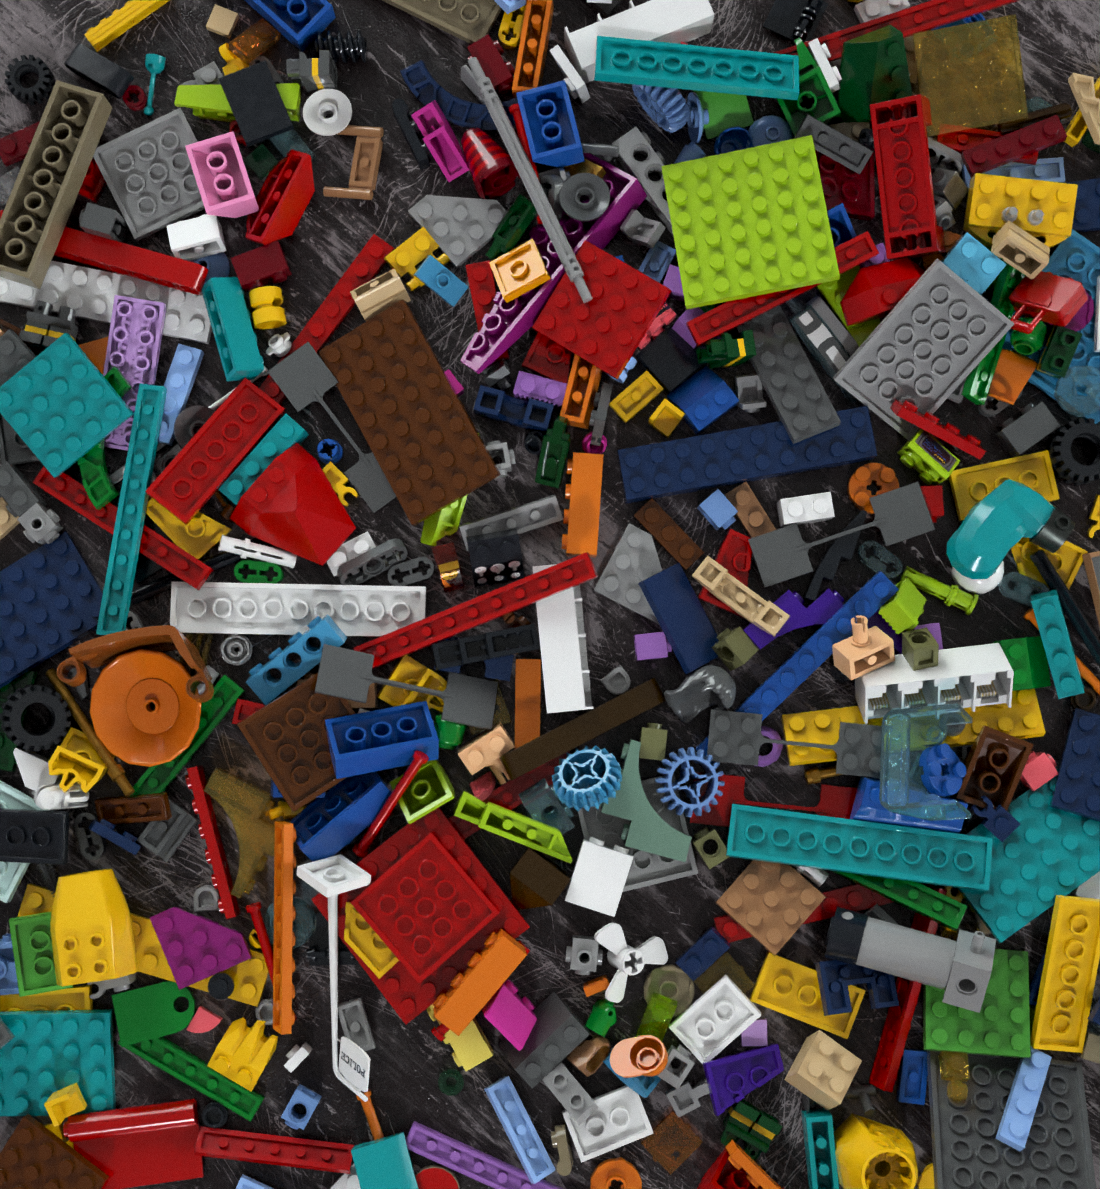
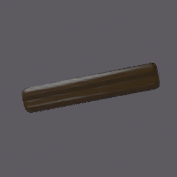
M1062 103L999 120L997 123L998 132L1002 135L1008 134L1055 115H1058L1059 120L1071 116V106L1067 103Z

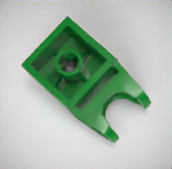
M800 38L794 40L799 56L798 100L776 98L794 135L806 114L824 124H828L841 117V111L820 67ZM806 98L808 101H814L809 109L801 107L803 100Z

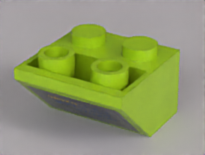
M921 428L898 451V454L901 456V462L908 468L913 467L919 472V478L927 485L932 484L936 486L945 481L960 462L957 457L929 432Z

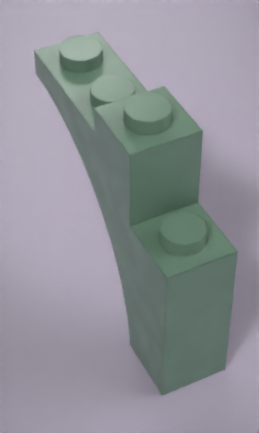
M630 739L629 744L624 743L620 757L625 759L623 768L620 770L622 774L620 790L615 791L616 798H608V805L605 803L599 804L601 806V813L630 820L629 825L624 824L621 833V839L625 840L624 846L686 862L692 837L667 824L649 803L639 774L641 742Z

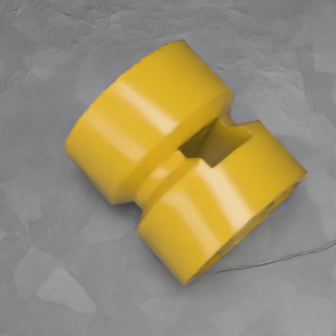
M264 286L249 292L251 307L255 309L252 317L256 329H274L287 324L285 310L280 307L284 303L280 287Z

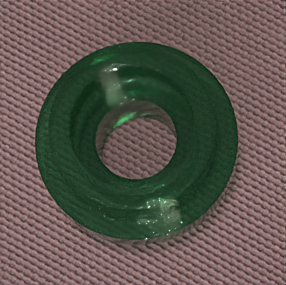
M456 1069L443 1071L438 1079V1086L441 1092L448 1096L458 1094L464 1086L463 1075ZM450 1077L456 1080V1084L453 1086L448 1085L446 1082Z

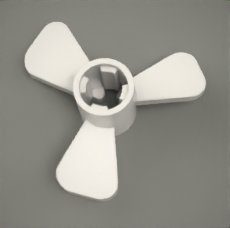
M613 922L599 929L594 935L595 941L608 949L607 960L609 964L618 969L605 991V998L608 1001L619 1003L623 999L627 976L640 973L644 964L664 965L668 961L665 943L657 936H652L638 947L633 948L627 945L622 927Z

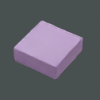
M758 1018L741 1033V1046H768L766 1018Z

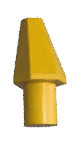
M278 801V807L267 812L270 820L283 816L285 820L296 817L306 806H302L295 812H292L287 802Z

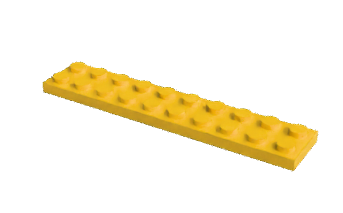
M1035 688L1012 691L1011 708H1008L1006 703L977 706L975 707V712H972L971 707L956 709L966 719L964 730L957 736H948L939 728V718L946 710L940 711L939 716L934 711L904 715V720H901L899 716L868 719L867 724L893 727L890 754L923 751L928 747L944 743L950 747L973 745L984 725L1019 739L1041 737L1046 733ZM858 706L784 714L781 716L785 741L826 745L837 743L840 722L865 724ZM786 745L789 766L837 761V754L832 749Z
M32 883L27 884L17 917L52 911L55 893H51L54 891ZM130 913L138 972L176 983L150 918ZM250 948L253 956L251 959L219 973L230 975L234 981V991L228 997L229 999L258 1007L269 972L263 953ZM212 976L189 985V987L209 992L208 982Z

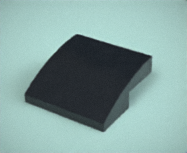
M675 323L635 356L668 394L705 364L698 363L696 353L698 347L693 348L672 329Z

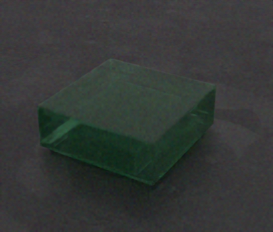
M263 144L243 159L260 180L266 177L279 163Z

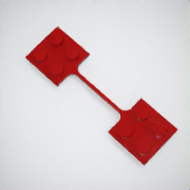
M695 772V773H697L698 775L706 774V773H703V772ZM723 775L718 777V781L725 782V785L718 786L717 790L723 792V795L714 796L718 804L712 805L709 803L711 811L705 812L702 809L701 816H696L693 811L690 823L729 827L732 804L813 811L817 815L850 819L857 788L821 784L819 804L815 807L748 801L744 797L745 777ZM708 782L700 787L701 796H699V800L704 796Z

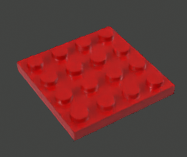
M585 240L577 252L576 258L584 273L583 279L593 299L583 303L574 282L570 281L565 272L532 328L618 379L672 291Z
M432 833L427 835L350 902L419 984L500 913Z

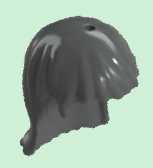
M707 665L699 667L688 674L676 690H666L664 696L674 714L682 722L688 724L702 710L710 706L718 705L714 710L730 708L735 699L736 684L723 668Z

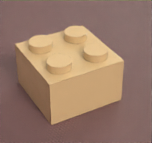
M818 1030L806 1037L784 1080L824 1109L830 1110L841 1104L862 1060Z

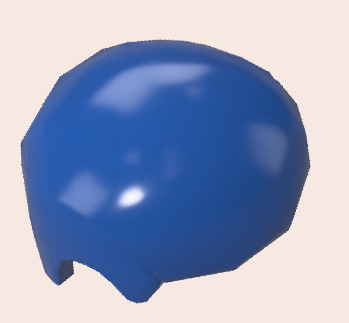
M739 126L725 129L715 140L714 154L718 155L746 149V144L748 145L747 140L750 142L749 148L754 147L753 137L748 130Z

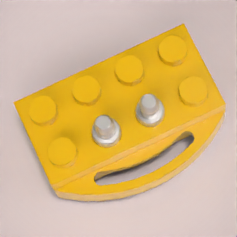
M975 173L969 183L963 230L980 243L992 248V238L988 236V232L997 233L1010 220L1033 237L1045 239L1044 244L1051 248L1071 236L1078 185Z

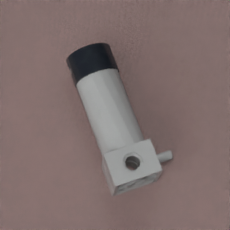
M837 906L835 916L831 918L825 942L827 947L825 957L943 989V1003L980 1013L992 972L996 939L986 937L981 931L972 933L959 929L955 941Z

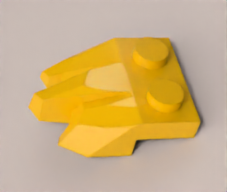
M408 655L399 659L388 677V680L444 691L447 685V681L442 676ZM383 685L377 695L378 698L393 707L427 701L429 710L433 708L443 712L444 703L438 696Z
M73 727L70 728L60 746H57L48 761L49 775H63L59 787L64 794L76 782L81 785V791L86 794L102 779L108 770L84 732Z
M244 1017L237 1019L227 1029L207 1066L252 1092L276 1050L278 1036H264L266 1021L257 1020L250 1028L247 1026Z

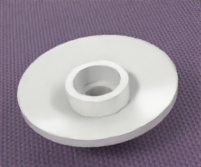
M322 89L313 93L306 100L303 107V119L306 126L312 132L321 136H331L340 133L348 126L352 118V106L345 94L335 89ZM328 114H333L332 117L325 118Z

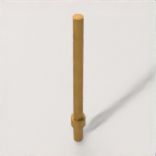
M51 668L46 671L45 675L55 690L62 696V699L66 700L67 708L108 768L107 773L112 781L117 782L126 797L133 794L135 790L126 778L125 770L121 764L116 763L110 752L97 737L94 728L65 684L58 678L55 669Z

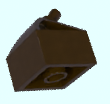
M527 847L510 871L511 902L518 911L550 906L571 880L570 874L541 852Z

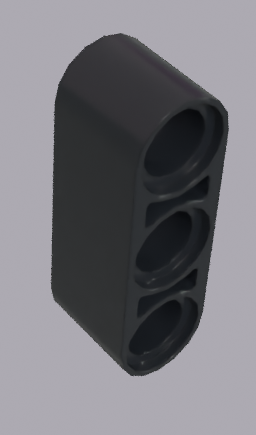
M80 43L76 45L64 63L73 73L118 99L122 98L134 80V77L128 71Z

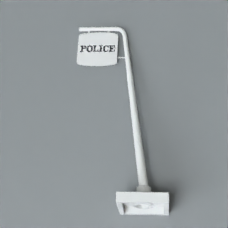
M339 854L297 866V876L322 895L328 897L333 1071L335 1076L344 1085L366 1102L368 1097L361 1091H368L371 1059L362 1048L349 1038L344 1036L341 1037V1041L338 1039V894L370 885L371 875ZM338 1041L340 1042L339 1067H338Z

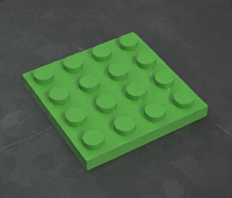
M995 949L992 972L980 1013L943 1003V989L923 984V1050L1018 1058L1031 1057L1028 951Z

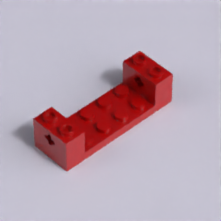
M919 94L870 104L887 259L898 260L906 257L911 259L946 253L943 227L937 226L926 129V126L932 125L929 99Z

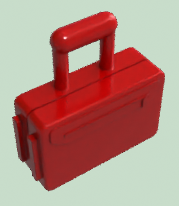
M1043 271L1034 279L1025 276L1009 296L1016 312L1010 319L1014 323L1011 329L1030 334L1040 321L1065 327L1088 299L1082 283L1070 277L1064 278L1051 272ZM1022 315L1034 318L1030 324L1019 321Z

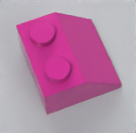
M507 979L485 1004L482 1012L484 1017L520 1051L524 1047L537 1021V1017L533 1011L535 1009L534 1004L526 996L521 998L517 994L518 988L511 980Z

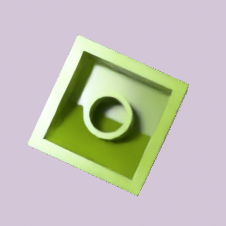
M437 760L427 761L426 764H422L398 801L407 822L411 824L454 799V788L445 769ZM403 775L389 782L393 790Z

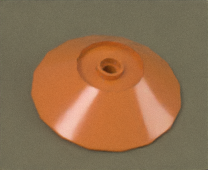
M139 649L119 655L102 669L92 688L90 715L97 737L111 754L128 764L152 767L174 760L190 746L199 729L202 703L195 701L187 694L185 689L186 683L191 678V675L182 663L163 652ZM197 687L195 689V695H199ZM151 702L155 704L154 711L150 708Z

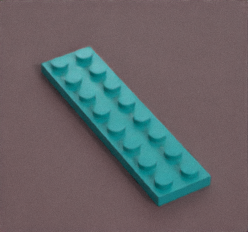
M597 36L594 81L798 100L799 56Z

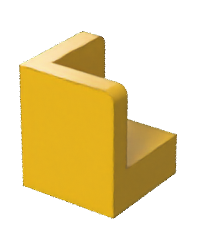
M664 399L649 418L648 424L668 439L683 419L685 413Z
M76 1082L53 1092L44 1103V1106L54 1127H56L66 1117L85 1110L87 1104Z

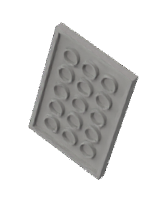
M937 258L833 376V379L907 440H910L920 428L900 418L890 409L895 399L901 403H904L905 400L913 403L918 407L917 411L925 414L926 411L933 414L1011 329L1014 323Z

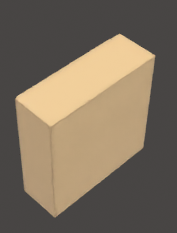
M215 4L206 28L211 32L230 39L239 15L234 11Z

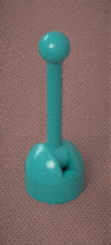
M146 54L145 67L151 73L147 106L144 108V113L147 116H151L154 113L152 102L156 74H160L164 70L166 62L165 57L157 54Z

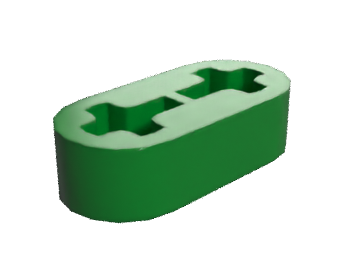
M242 560L234 568L236 579L243 583L280 584L284 577L282 568L270 562ZM246 565H248L249 569L257 571L256 575L249 574L247 579H244V575L240 574V570L245 569ZM271 568H274L278 576L273 577L272 581H269V577L261 575L262 571L270 572Z

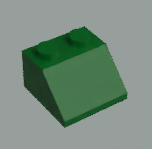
M1041 636L993 642L1001 645L1014 671L1012 691L1051 686L1048 660Z

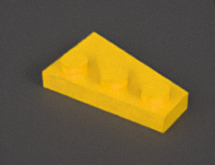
M151 498L147 503L146 514L178 547L198 560L220 542L222 534L226 536L232 531L229 527L200 512L185 525L154 499Z

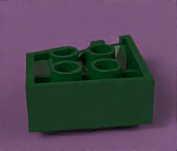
M888 25L843 43L840 66L842 80L840 82V90H837L836 98L841 111V117L835 119V123L871 121L870 104L913 96L904 38L901 31L892 25Z

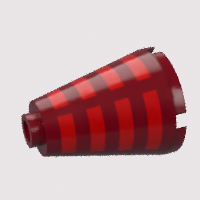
M470 128L464 132L461 145L479 196L485 199V196L488 195L490 199H494L510 191L516 185L515 178L517 176L519 179L521 178L510 155L482 129Z

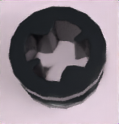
M868 128L862 129L859 135V143L875 152L873 130Z

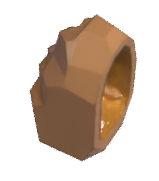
M595 1036L590 1040L581 1042L579 1046L566 1056V1059L588 1077L595 1073L603 1064V1060L610 1052V1042L603 1036Z

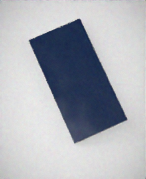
M680 563L638 583L685 674L719 657L711 648L719 641L716 638L717 634Z

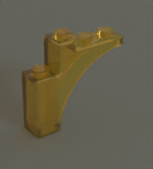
M217 767L203 791L209 793L219 802L234 825L239 842L240 857L238 874L230 894L241 898L245 893L249 895L255 886L256 881L253 878L257 870L261 872L268 861L265 855L268 854L274 857L275 824L263 819L264 815L268 816L269 811L274 806V802H272L273 797L271 793L222 767Z

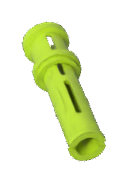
M908 566L905 568L900 579L901 581L908 578L916 588L944 600L943 603L946 606L953 605L965 611V614L968 616L974 610L979 598L977 594L971 595L960 590L956 584L949 586Z

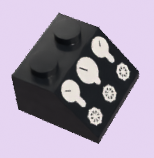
M516 529L466 537L475 587L524 578L522 554Z

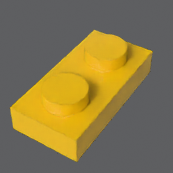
M645 371L613 399L609 406L627 423L663 391V388L648 371Z

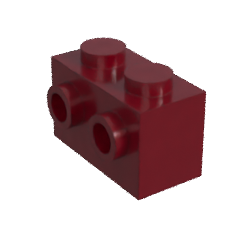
M278 240L231 258L240 285L245 292L264 287L263 285L271 282L274 284L281 283L287 279V276L292 275Z

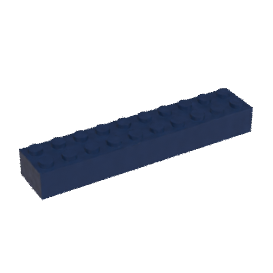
M868 406L836 411L841 420L839 426L795 444L792 443L785 427L779 421L618 450L617 460L625 504L870 461L877 456Z

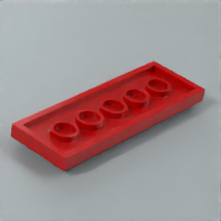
M244 378L147 488L146 494L187 525L283 415L285 408L247 378Z

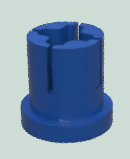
M324 439V441L319 442L317 447L318 457L323 463L328 464L331 461L333 464H337L342 459L343 449L337 441ZM327 446L332 448L333 454L331 456L325 453Z

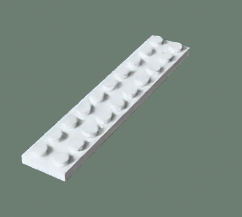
M51 261L41 289L0 277L1 303L34 309L39 300L53 305L52 313L58 314L60 306H65L76 311L75 318L111 324L115 295L166 303L162 335L209 344L212 327L202 292L200 295H196L131 276Z
M171 581L170 625L177 628L181 633L294 635L300 632L303 634L310 629L307 625L317 616H320L322 619L328 614L346 636L381 637L426 618V587L205 582L200 590H197L186 582Z

